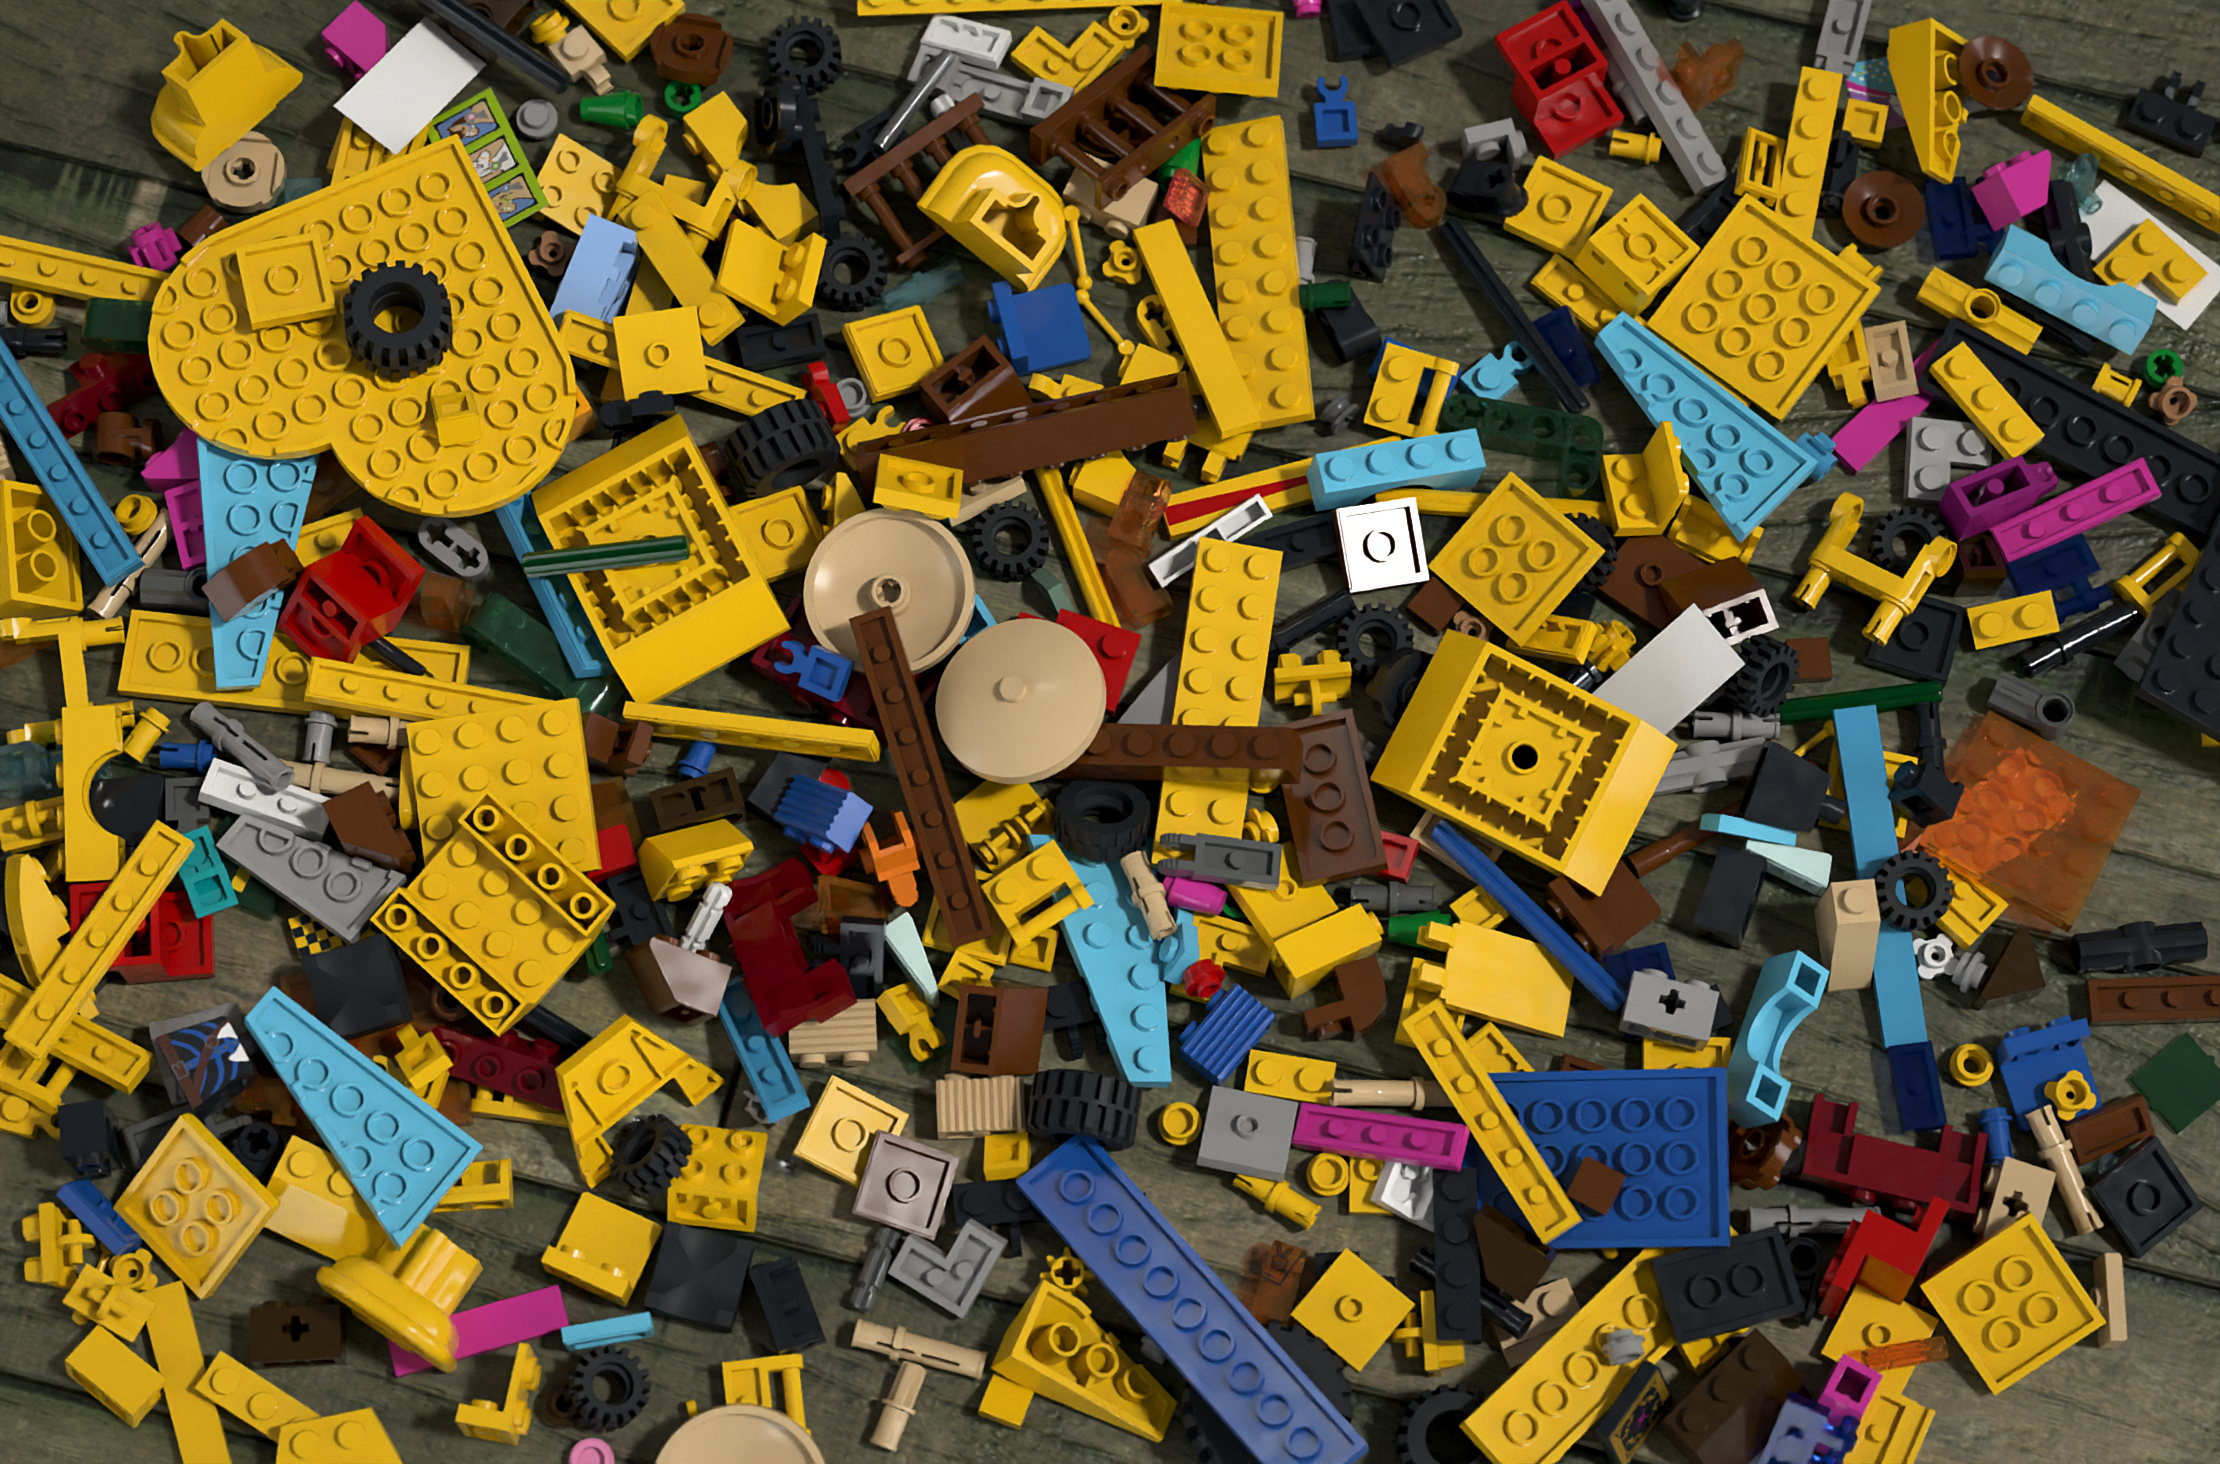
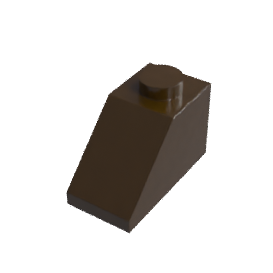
M1485 1202L1474 1217V1224L1486 1278L1494 1284L1493 1289L1501 1297L1511 1302L1518 1300L1525 1304L1559 1251L1549 1244H1543L1540 1238Z

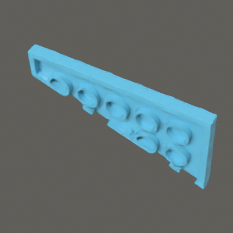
M1624 311L1598 333L1594 342L1595 346L1657 429L1662 421H1671L1674 436H1678L1681 444L1680 462L1739 543L1761 524L1814 471L1818 463L1817 460Z
M197 436L207 582L231 562L267 541L269 544H272L284 538L295 552L320 453L285 460L259 459L229 452ZM285 588L271 594L253 611L227 623L224 622L209 600L216 691L260 687Z
M1029 834L1025 842L1030 854L1051 840H1055L1095 903L1086 910H1083L1082 907L1058 923L1079 975L1084 977L1091 994L1090 1002L1094 1012H1098L1107 1034V1044L1122 1080L1131 1083L1135 1087L1168 1088L1172 1080L1165 980H1163L1162 969L1163 961L1159 959L1162 939L1153 940L1151 938L1140 908L1134 906L1131 899L1133 892L1128 878L1120 865L1121 859L1106 862V860L1092 861L1089 858L1078 857L1075 853L1064 849L1061 842L1058 843L1055 835ZM1147 837L1145 846L1140 848L1141 852L1145 851L1149 862L1153 837ZM1151 867L1152 872L1158 882L1157 868ZM1067 885L1051 896L1053 903H1057L1072 892Z
M272 986L245 1017L244 1025L399 1251L477 1158L483 1146L275 986Z

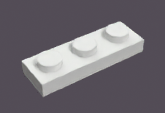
M213 758L199 792L198 801L238 815L248 814L292 831L301 837L321 843L330 823L321 803L331 798L291 784L283 791H275L253 771L217 758Z

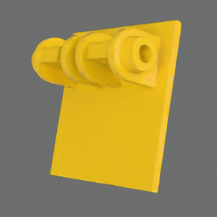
M559 133L536 178L549 205L530 215V217L540 222H543L545 217L581 237L590 213L604 219L607 218L619 194L616 191V184L624 171Z
M986 780L954 804L966 842L994 875H999L1030 853L1025 842L1029 834H1055L1053 830L1054 806L1047 798L1042 800L1029 783L1004 784Z

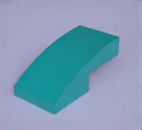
M208 825L181 834L195 844L194 849L177 872L197 920L239 905Z

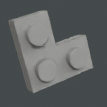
M1912 416L1907 420L1903 501L1939 505L1950 483V466L1983 470L1991 467L1992 443L1974 423Z
M971 1218L964 1225L949 1254L912 1232L904 1242L888 1273L963 1319L970 1311L1008 1241Z

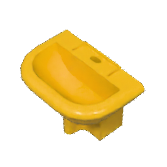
M223 18L201 35H192L187 31H180L174 36V42L180 54L161 71L167 83L159 91L151 116L153 135L166 150L194 171L199 172L225 149H230L276 108L275 105L302 82L303 74L271 50L251 43L247 35Z
M977 144L960 150L944 165L916 204L922 212L945 229L947 233L1023 293L1035 290L1060 256L1068 239L1069 221L1064 217L1065 204L1063 199L1049 183L1016 156L995 145Z
M422 1223L399 1251L388 1237L371 1261L357 1255L346 1256L338 1260L331 1268L328 1266L321 1267L316 1274V1279L328 1295L351 1309L355 1317L410 1354L416 1353L441 1371L451 1373L457 1367L454 1355L458 1349L459 1335L449 1317L480 1275L483 1267L479 1260L456 1246L443 1233L435 1228L431 1229Z

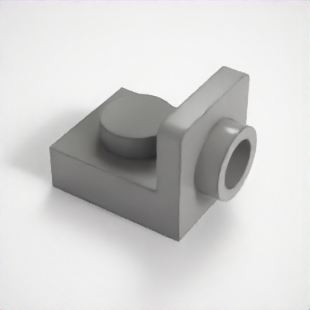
M1512 118L1466 128L1463 131L1460 146L1464 159L1476 157L1478 160H1487L1497 156L1500 151H1504L1510 169L1512 171L1519 170L1522 155H1526V143L1523 133L1515 131Z

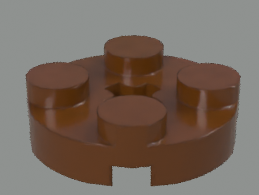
M696 13L677 15L676 22L665 26L664 21L652 33L651 59L655 64V72L660 78L711 86L719 81L720 75L729 68L732 62V36L730 33L727 35L722 30V23L710 16ZM690 45L698 47L696 51H688Z
M1782 1111L1778 1122L1744 1129L1736 1124L1728 1136L1729 1182L1745 1191L1754 1190L1759 1187L1764 1191H1768L1777 1184L1780 1179V1170L1787 1162L1791 1152L1799 1146L1802 1140V1133L1794 1126L1793 1119Z

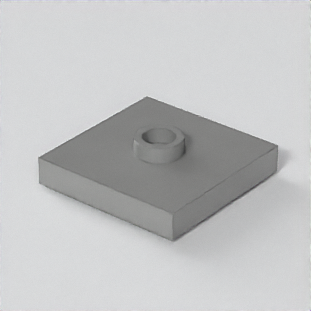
M1213 1085L1197 1165L1283 1182L1298 1102Z

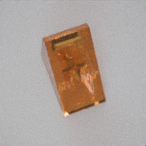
M620 775L591 785L596 830L600 831L619 824H625L636 854L644 840L622 776Z
M825 874L818 876L819 920L822 934L840 933L843 915L886 918V925H888L887 888Z

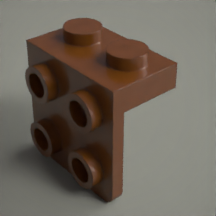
M1619 859L1600 898L1567 882L1562 874L1548 884L1543 896L1545 906L1551 916L1558 922L1562 921L1572 934V939L1597 963H1600L1656 921L1661 914L1660 906L1621 859Z

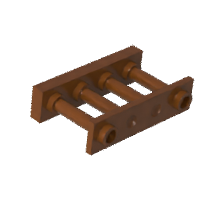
M1143 45L1030 130L1029 158L1039 166H1043L1053 157L1062 156L1095 181L1094 207L1099 211H1102L1113 201L1121 200L1130 188L1197 137L1209 133L1216 121V96L1211 92L1192 105L1172 89L1154 86L1157 53L1147 45ZM1147 91L1179 116L1167 126H1163L1132 103L1130 99L1140 92ZM1112 113H1119L1151 138L1138 148H1135L1101 121ZM1090 134L1121 157L1122 160L1107 170L1072 143L1082 135Z
M976 91L843 182L838 190V193L847 205L856 198L861 203L866 202L902 252L891 264L895 272L905 265L911 271L930 257L926 251L950 234L922 212L935 231L915 244L880 195L879 191L881 188L878 183L890 175L894 180L899 179L917 204L926 192V188L913 172L914 164L911 160L924 152L927 158L932 156L940 169H942L952 158L945 147L947 141L944 138L956 129L960 135L965 133L973 146L977 144L993 145L978 124L980 119L977 115L985 104Z

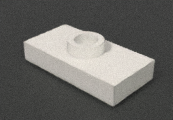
M934 14L920 44L939 50L947 49L951 53L959 55L962 62L997 71L1012 41V36L1009 30L947 14Z

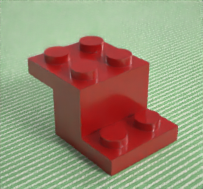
M1562 0L1495 36L1494 44L1515 74L1511 98L1553 161L1623 125L1625 117L1603 86L1609 63L1567 0Z
M365 515L355 521L339 551L307 565L276 625L311 658L313 656L353 664L362 646L396 629L426 570L368 515Z
M1060 608L1054 623L1060 624L1077 634L1091 649L1100 664L1106 683L1107 697L1104 714L1114 717L1142 635ZM1021 611L1017 618L1042 619Z
M112 882L70 885L71 940ZM164 890L107 972L119 971L128 984L216 977L214 914L197 920L185 891L166 892Z
M1934 1195L1928 1209L1921 1206L1918 1207L1908 1228L1870 1209H1867L1861 1222L1852 1219L1818 1289L1817 1295L1824 1298L1818 1313L1834 1320L1851 1284L1856 1285L1857 1283L1901 1306L1951 1203Z

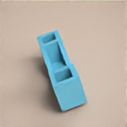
M2013 224L2009 226L1992 253L1984 276L1985 280L2129 355L2133 354L2152 325L2158 300L2122 281L2112 286H2102L2078 278L2055 259L2047 242Z
M1474 428L1315 454L1306 472L1315 511L1317 512L1357 505L1371 495L1400 486L1426 485L1434 490H1450L1475 486L1485 470L1486 464L1477 430Z
M1799 950L1765 959L1727 1066L1728 1118L1744 1129L1779 1121L1791 1086L1790 1082L1781 1077L1779 1070L1783 1048L1796 1026L1807 1015L1817 1009L1830 971Z

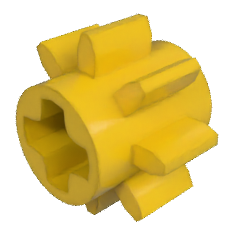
M1603 620L1600 624H1595L1598 630L1586 658L1602 672H1608L1610 668L1617 672L1636 655L1630 649L1636 643V638L1623 623L1613 620L1608 625Z
M1068 1247L1064 1249L1063 1257L1057 1260L1048 1255L1046 1262L1052 1269L1051 1272L1041 1273L1040 1281L1046 1280L1051 1282V1284L1072 1296L1079 1293L1082 1297L1087 1298L1089 1292L1083 1283L1084 1281L1094 1280L1095 1275L1091 1271H1084L1083 1266L1085 1264L1081 1259L1070 1256ZM1064 1268H1071L1072 1275L1079 1276L1073 1278L1072 1285H1064L1063 1279L1059 1277L1062 1276Z

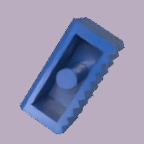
M799 774L795 775L794 782L789 783L790 789L785 791L786 797L781 798L782 804L777 806L778 812L773 813L774 820L785 827L782 834L801 845H805L809 840L812 846L827 854H832L834 849L849 854L873 807L851 791Z
M1236 983L1228 992L1220 988L1206 1005V1009L1210 1011L1201 1024L1193 1020L1178 1039L1183 1044L1179 1050V1057L1212 1084L1220 1087L1250 1053V1049H1253L1272 1027L1276 1016Z

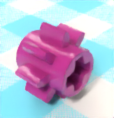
M153 222L135 230L131 234L134 244L127 246V250L136 266H146V268L159 271L173 266L177 262L174 252L182 249L172 227L163 230L159 222Z

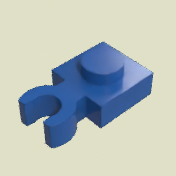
M1324 76L1319 77L1316 94L1323 103H1314L1313 106L1316 148L1357 145L1358 132L1355 101L1343 102L1348 89L1346 76H1340L1339 89L1336 91L1328 90L1324 85Z
M796 640L782 642V647L792 651L794 660L792 664L784 661L775 662L774 668L784 674L801 673L798 686L834 702L842 700L856 661L820 645H813L808 654L804 645Z

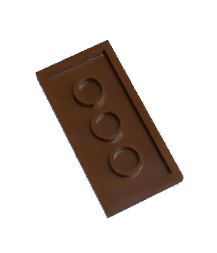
M1345 709L1271 726L1292 727L1303 742L1300 783L1281 785L1304 888L1388 870L1353 709Z

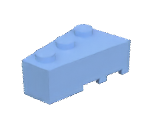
M590 213L567 271L557 288L556 297L549 312L558 332L566 309L611 324L613 323L612 317H616L636 278L641 262L635 231ZM569 354L572 364L587 370L590 369L592 361Z

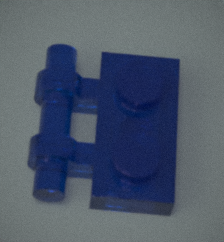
M1984 176L1975 179L1976 185L1985 180ZM1953 177L1952 183L1946 185L1936 179L1925 180L1922 190L1935 262L1976 258L1979 252L1977 242L1987 245L1988 256L1991 257L2005 234V227L1996 232L1993 231L1972 191H1968L1966 177ZM1971 208L1981 211L1983 224L1974 225Z
M2083 533L2014 560L2006 565L2007 576L2018 597L2051 590L2059 625L2065 623V618L2079 612L2088 614L2099 609V604L2112 599L2111 591L2106 584L2093 589L2088 580L2098 575L2101 568ZM2072 586L2075 597L2059 603L2054 592Z
M1789 1391L1758 1464H1842L1846 1454L1854 1450L1858 1441L1856 1432L1860 1421L1857 1417L1847 1414L1843 1416L1840 1425L1834 1427L1826 1423L1831 1408ZM1817 1442L1829 1447L1826 1456L1818 1457L1812 1454Z

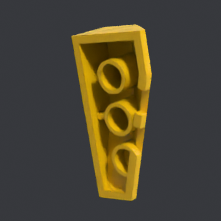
M1928 18L1889 29L1887 59L1922 172L1946 185L1953 181L1961 147L1959 137L1957 136L1958 127L1960 124L1966 123L1968 111L1963 105L1966 95L1969 94L1959 79L1957 62L1960 52L1969 41L1934 19Z
M1046 1280L1040 1281L1007 1329L991 1369L1028 1390L1154 1442H1161L1177 1405L1175 1399L1142 1364H1135L1118 1346L1120 1341L1111 1332L1106 1333L1089 1315L1092 1311L1081 1300Z

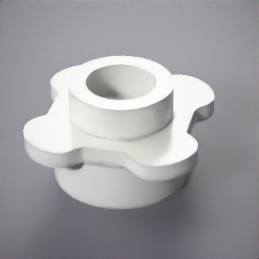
M1942 933L1936 939L1925 941L1919 938L1913 942L1916 966L1918 968L1917 973L1922 979L1931 980L1933 977L1941 976L1944 973L1947 975L1954 974L1959 961L1953 957L1951 950L1953 940L1949 935ZM1931 954H1938L1939 959L1933 960Z

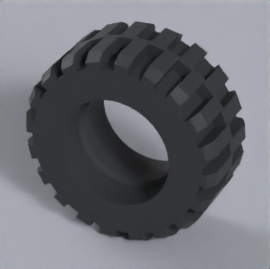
M1268 1319L1267 1324H1261L1350 1424L1353 1418L1350 1380L1345 1379L1342 1371L1344 1365L1337 1355L1332 1356L1328 1352V1344L1319 1336L1316 1339L1305 1334L1307 1329L1297 1324L1290 1328L1282 1326V1320ZM1186 1380L1182 1395L1181 1424L1184 1425L1185 1440L1188 1448L1193 1450L1197 1456V1463L1260 1464Z

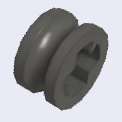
M1345 392L1331 401L1319 418L1323 423L1329 422L1331 424L1330 430L1334 434L1339 433L1348 426L1361 408L1357 403L1350 404V396Z

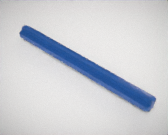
M1443 819L1432 829L1431 838L1610 1011H1615L1625 1002L1627 991L1448 819Z

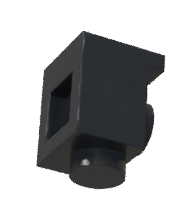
M1906 761L1894 774V783L1888 799L1923 829L1953 818L1965 786L1960 781L1951 783L1929 761L1918 765L1912 761Z

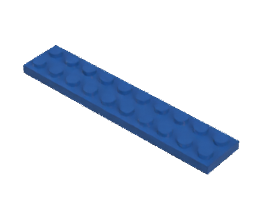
M1075 1134L1016 1181L1017 1187L1260 1464H1353L1369 1451L1368 1444L1094 1138Z

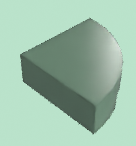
M1041 567L1030 574L1043 599L1056 617H1058L1060 608L1075 612L1062 582L1051 572Z

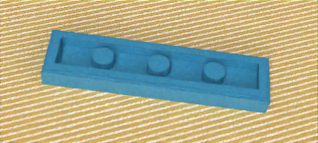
M742 974L728 980L718 1016L771 1124L811 1105L779 1037H773L763 1028L755 1003L746 994L741 984L740 978L744 976Z

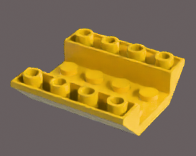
M486 788L457 820L462 824V827L407 888L398 887L370 920L497 1036H501L536 1007L598 937L617 904L489 788Z

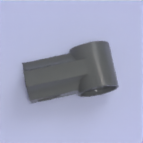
M198 567L193 571L144 568L140 582V603L142 607L196 610L201 615L210 616L209 598L198 597V593L202 589L201 587L207 583L206 567Z
M2005 671L1999 677L1986 705L2032 727L2038 736L2046 740H2056L2064 736L2075 714L2074 703L2065 693L2059 691L2047 692ZM2046 709L2057 710L2062 715L2063 721L2051 722L2045 718L2043 711Z

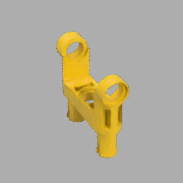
M648 114L640 121L634 133L633 145L635 149L621 178L616 184V191L619 194L606 220L628 228L619 213L651 188L657 192L674 217L686 222L685 227L688 229L685 234L702 257L709 241H715L716 238H719L737 200L744 199L750 193L756 181L757 168L742 159L735 161L728 172L723 171L704 208L649 180L667 144L664 142L667 134L668 125L665 120L653 114Z
M1844 492L1838 497L1832 507L1829 517V528L1808 558V566L1810 568L1795 592L1792 593L1791 599L1801 607H1804L1806 603V609L1814 611L1831 581L1841 582L1881 602L1866 627L1863 628L1862 634L1872 642H1875L1877 638V644L1885 646L1901 618L1913 613L1936 576L1942 577L1950 569L1956 557L1957 544L1942 536H1937L1930 545L1925 544L1904 578L1890 573L1845 551L1861 526L1858 521L1863 513L1864 500L1850 492Z
M78 616L36 621L27 617L0 620V641H16V645L59 640L67 707L94 706L93 701L89 702L83 651H87L88 646L126 643L122 616L92 621H83V617L79 618ZM133 700L95 705L117 706L122 710V728H134L136 726L135 717L132 714L134 713ZM56 720L24 724V729L7 732L8 750H32L46 747L47 743L56 742Z

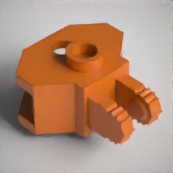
M897 807L890 810L896 835L877 841L869 821H866L860 832L864 848L858 851L866 875L874 873L875 878L879 882L885 880L893 901H896L895 903L899 904L900 907L911 908V905L916 901L918 902L917 897H919L917 894L919 891L916 890L917 885L912 871L920 869L918 857L923 856L916 831L910 832L903 812Z

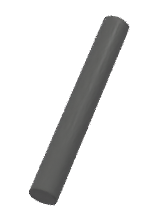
M943 49L873 141L872 145L875 149L884 154L887 152L954 63L956 57L947 49Z

